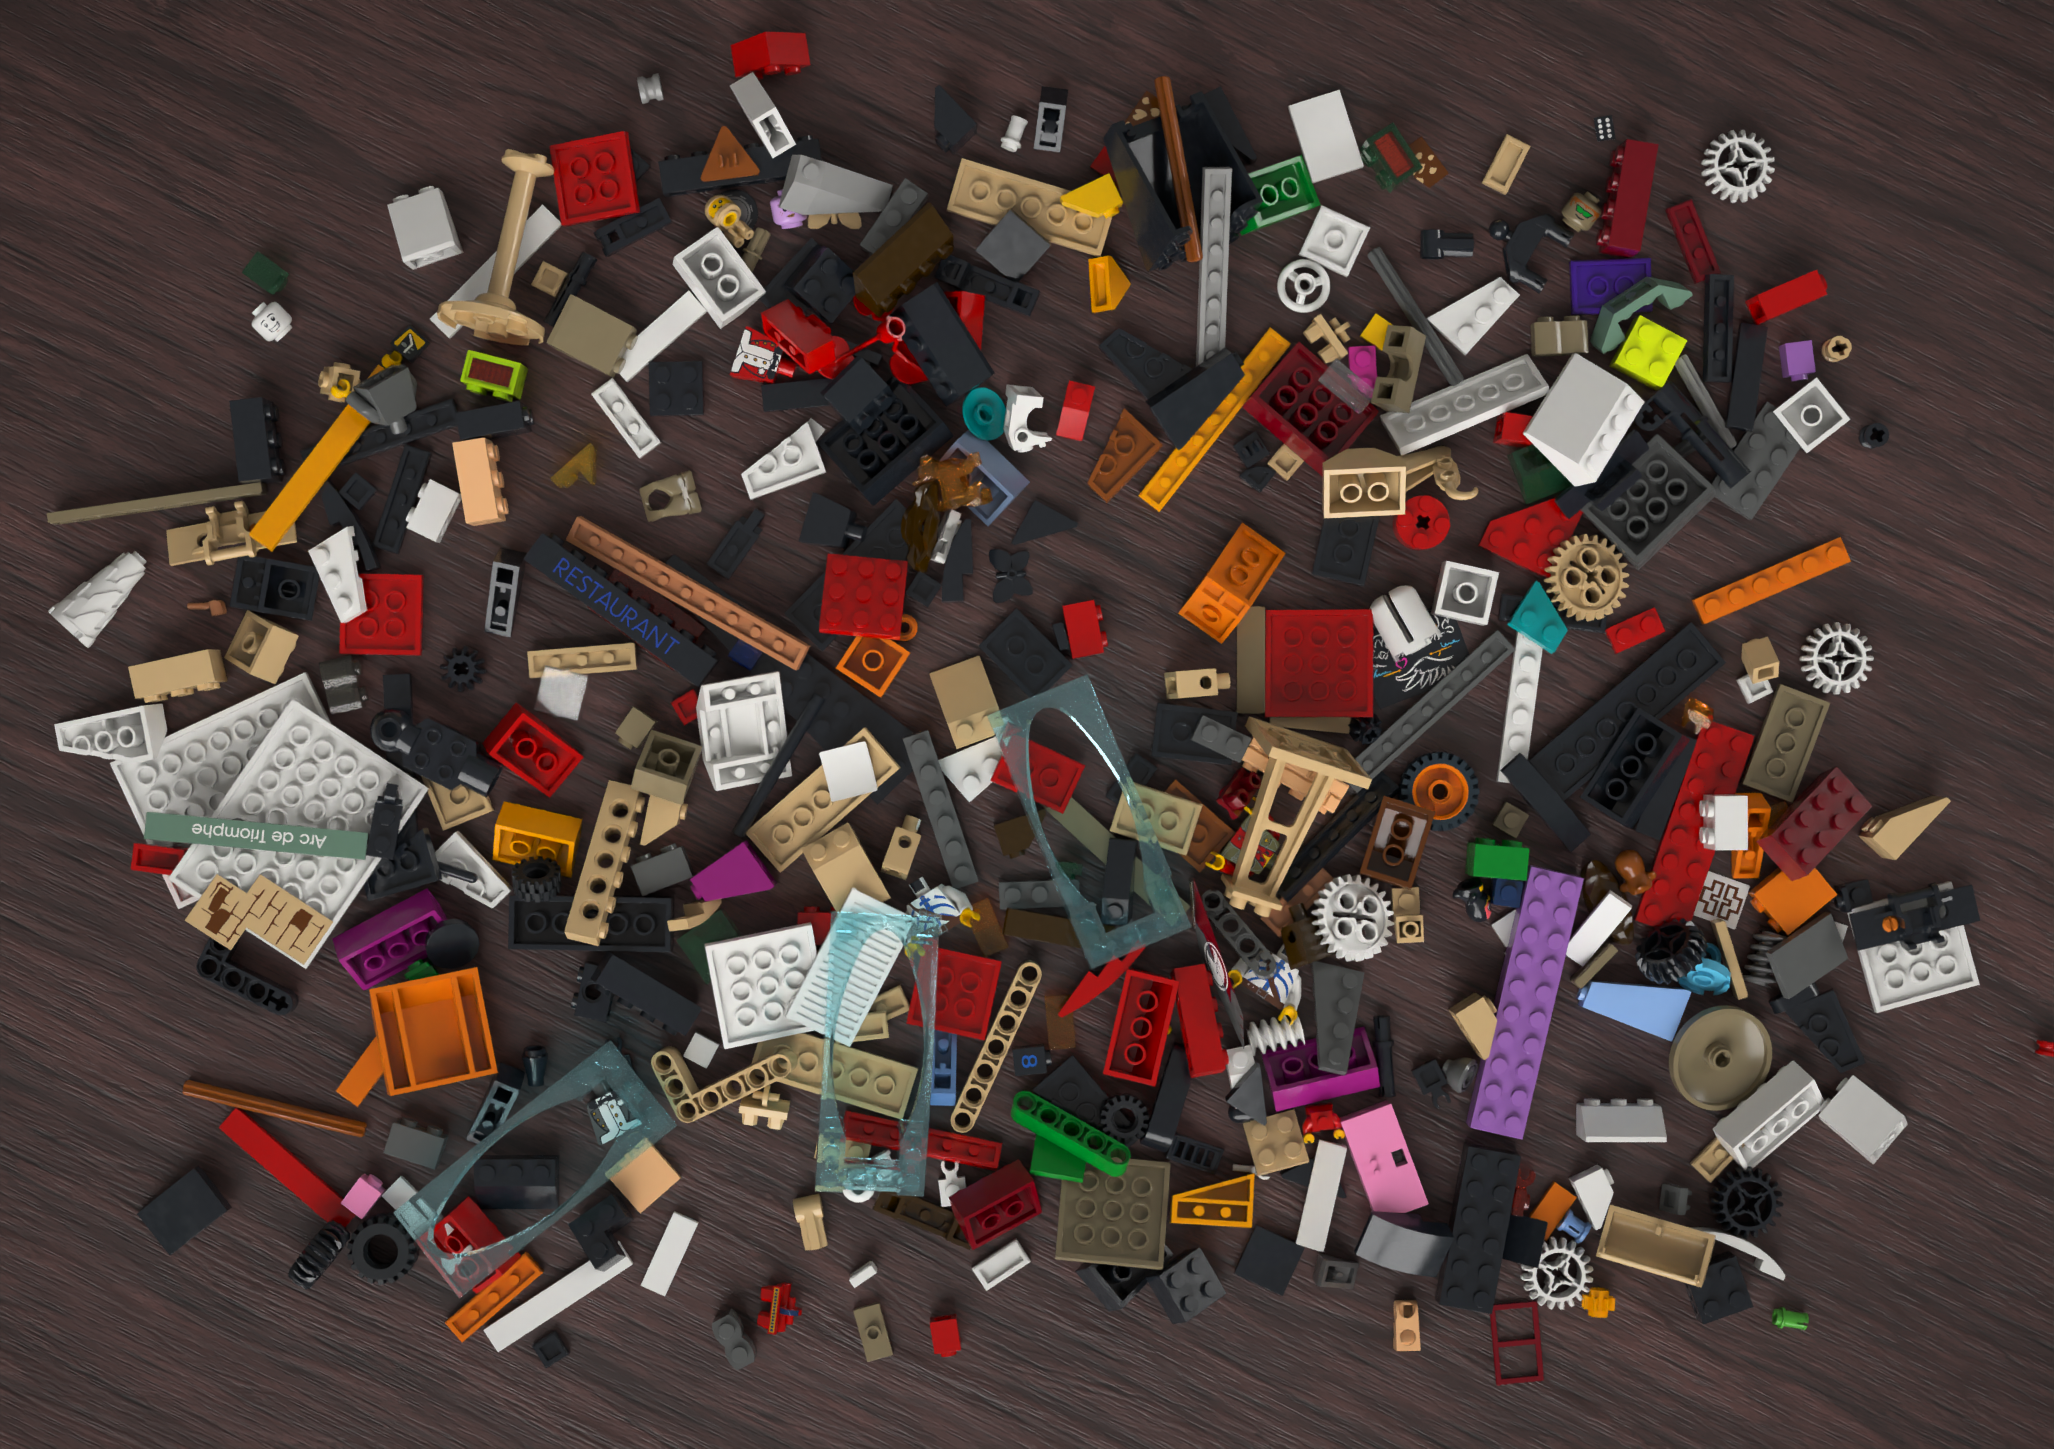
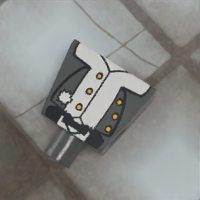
M605 1077L590 1083L597 1098L589 1101L586 1105L599 1146L644 1124L648 1120L623 1085L611 1090Z

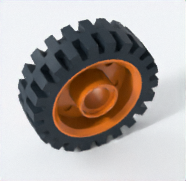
M1446 752L1427 753L1416 758L1406 767L1399 783L1401 789L1398 796L1400 801L1435 811L1430 830L1446 831L1459 827L1474 813V809L1479 801L1478 779L1473 769L1461 758ZM1437 784H1442L1445 788V795L1441 799H1436L1432 794L1433 787Z

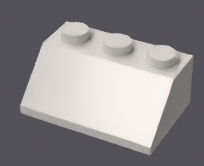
M716 227L674 257L672 265L720 329L743 314L766 293L765 289L719 227Z
M1589 1098L1584 1099V1103H1576V1135L1585 1142H1667L1662 1108L1660 1105L1653 1103V1099H1637V1103H1627V1099H1611V1103H1600V1099Z

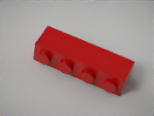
M1205 964L1175 968L1170 973L1171 979L1180 981L1175 1001L1190 1076L1195 1078L1222 1073L1226 1069L1225 1065L1229 1064L1227 1050L1222 1049L1220 1039L1223 1038V1029L1221 1023L1216 1021L1215 1012H1218L1216 997L1211 996L1210 986H1213L1211 971H1206Z

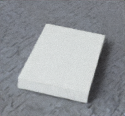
M1340 90L1288 106L1312 183L1364 167Z

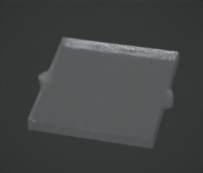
M545 665L534 710L553 714L554 717L562 716L578 720L589 676L571 672L569 668L563 670Z

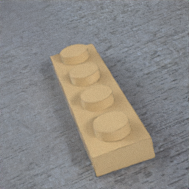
M636 643L527 651L529 678L638 670Z

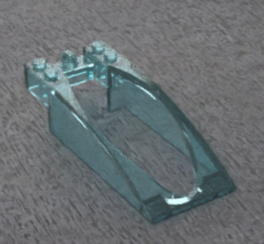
M1088 674L987 715L1032 831L1090 970L1190 929L1191 924L1171 879V870ZM1042 708H1054L1063 712L1088 737L1118 781L1135 823L1143 864V889L1154 913L1108 933L1105 932L1097 913V905L1094 902L1089 903L1062 870L1047 842L1038 817L1030 777L1029 730L1035 714Z
M831 911L817 1119L818 1138L815 1168V1191L842 1193L843 1190L896 1192L897 1195L924 1196L934 1050L939 917ZM883 929L893 932L905 947L918 989L923 1020L924 1049L921 1078L909 1120L900 1119L898 1122L897 1160L845 1157L844 1118L839 1116L833 1080L834 1037L843 994L864 943L873 933Z
M610 1040L494 1130L393 1213L460 1299L631 1165L634 1160L673 1131L677 1125ZM606 1081L637 1123L615 1140L597 1169L566 1202L527 1229L489 1246L460 1254L446 1253L436 1246L434 1229L441 1211L465 1174L493 1144L524 1121L551 1107L573 1099H577L578 1102L584 1100L587 1094Z

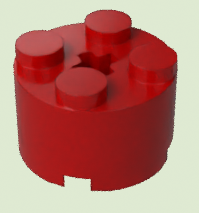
M1429 495L1416 496L1406 500L1405 514L1394 515L1393 518L1395 537L1403 546L1413 550H1426L1435 547L1444 540L1450 529V518L1447 509L1439 500ZM1417 517L1420 519L1425 518V529L1423 527H1416L1415 524L1418 523Z

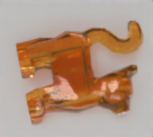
M979 452L968 455L967 459L949 458L938 461L928 455L920 458V465L917 468L918 478L912 484L917 486L938 479L942 493V502L938 500L937 505L939 512H946L961 506L976 507L993 501L990 488H983L980 493L981 481L974 482L971 486L969 484L967 475L973 472L975 467L982 464Z

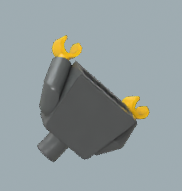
M394 351L391 355L386 354L382 358V365L386 369L354 386L353 392L350 391V383L346 379H341L338 384L344 391L339 390L337 386L333 385L331 387V394L336 398L345 397V401L370 422L386 426L390 425L392 434H400L408 429L404 416L416 409L415 399L418 383L408 367L400 363L402 361V354Z

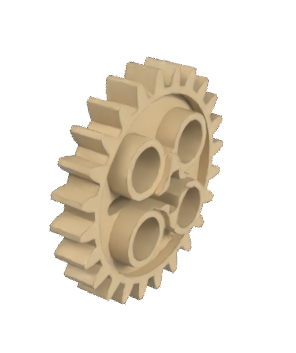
M1583 534L1579 538L1573 536L1569 538V541H1562L1560 543L1561 548L1553 549L1556 556L1547 559L1552 566L1544 569L1551 574V577L1544 579V582L1551 583L1552 585L1546 592H1554L1555 594L1551 602L1559 601L1558 610L1561 611L1567 608L1566 616L1571 617L1576 614L1577 621L1584 618L1586 621H1592L1595 618L1598 620L1604 618V614H1612V607L1617 608L1621 606L1617 599L1626 597L1621 589L1629 587L1627 583L1623 582V578L1628 577L1629 574L1622 572V568L1626 567L1627 563H1619L1618 561L1623 554L1614 555L1613 551L1616 546L1606 547L1607 539L1604 538L1598 541L1597 535H1592L1588 539L1587 534ZM1583 553L1588 557L1587 565L1582 560ZM1602 571L1607 575L1606 583L1602 580ZM1567 573L1572 576V584H1569L1566 579ZM1586 591L1591 594V602H1588L1586 599Z

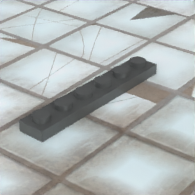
M928 729L903 737L902 739L952 887L958 889L978 882Z

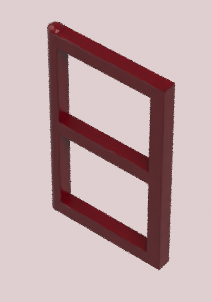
M1537 1301L1494 1304L1492 1314H1490L1496 1385L1544 1381ZM1532 1307L1534 1338L1498 1341L1495 1310ZM1535 1344L1537 1375L1501 1378L1499 1348Z

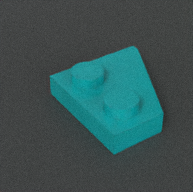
M1538 581L1532 583L1507 624L1551 654L1556 651L1568 631Z

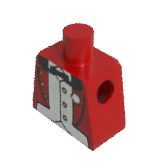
M746 326L730 375L737 379L775 384L778 373L793 378L797 363L783 358L785 352L769 337Z

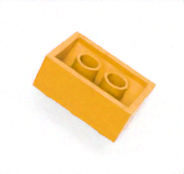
M504 801L495 824L493 860L515 865L516 863L521 864L520 860L522 859L529 861V857L534 856V859H538V856H543V860L549 857L552 859V862L555 860L560 865L561 876L571 878L581 837L582 819Z

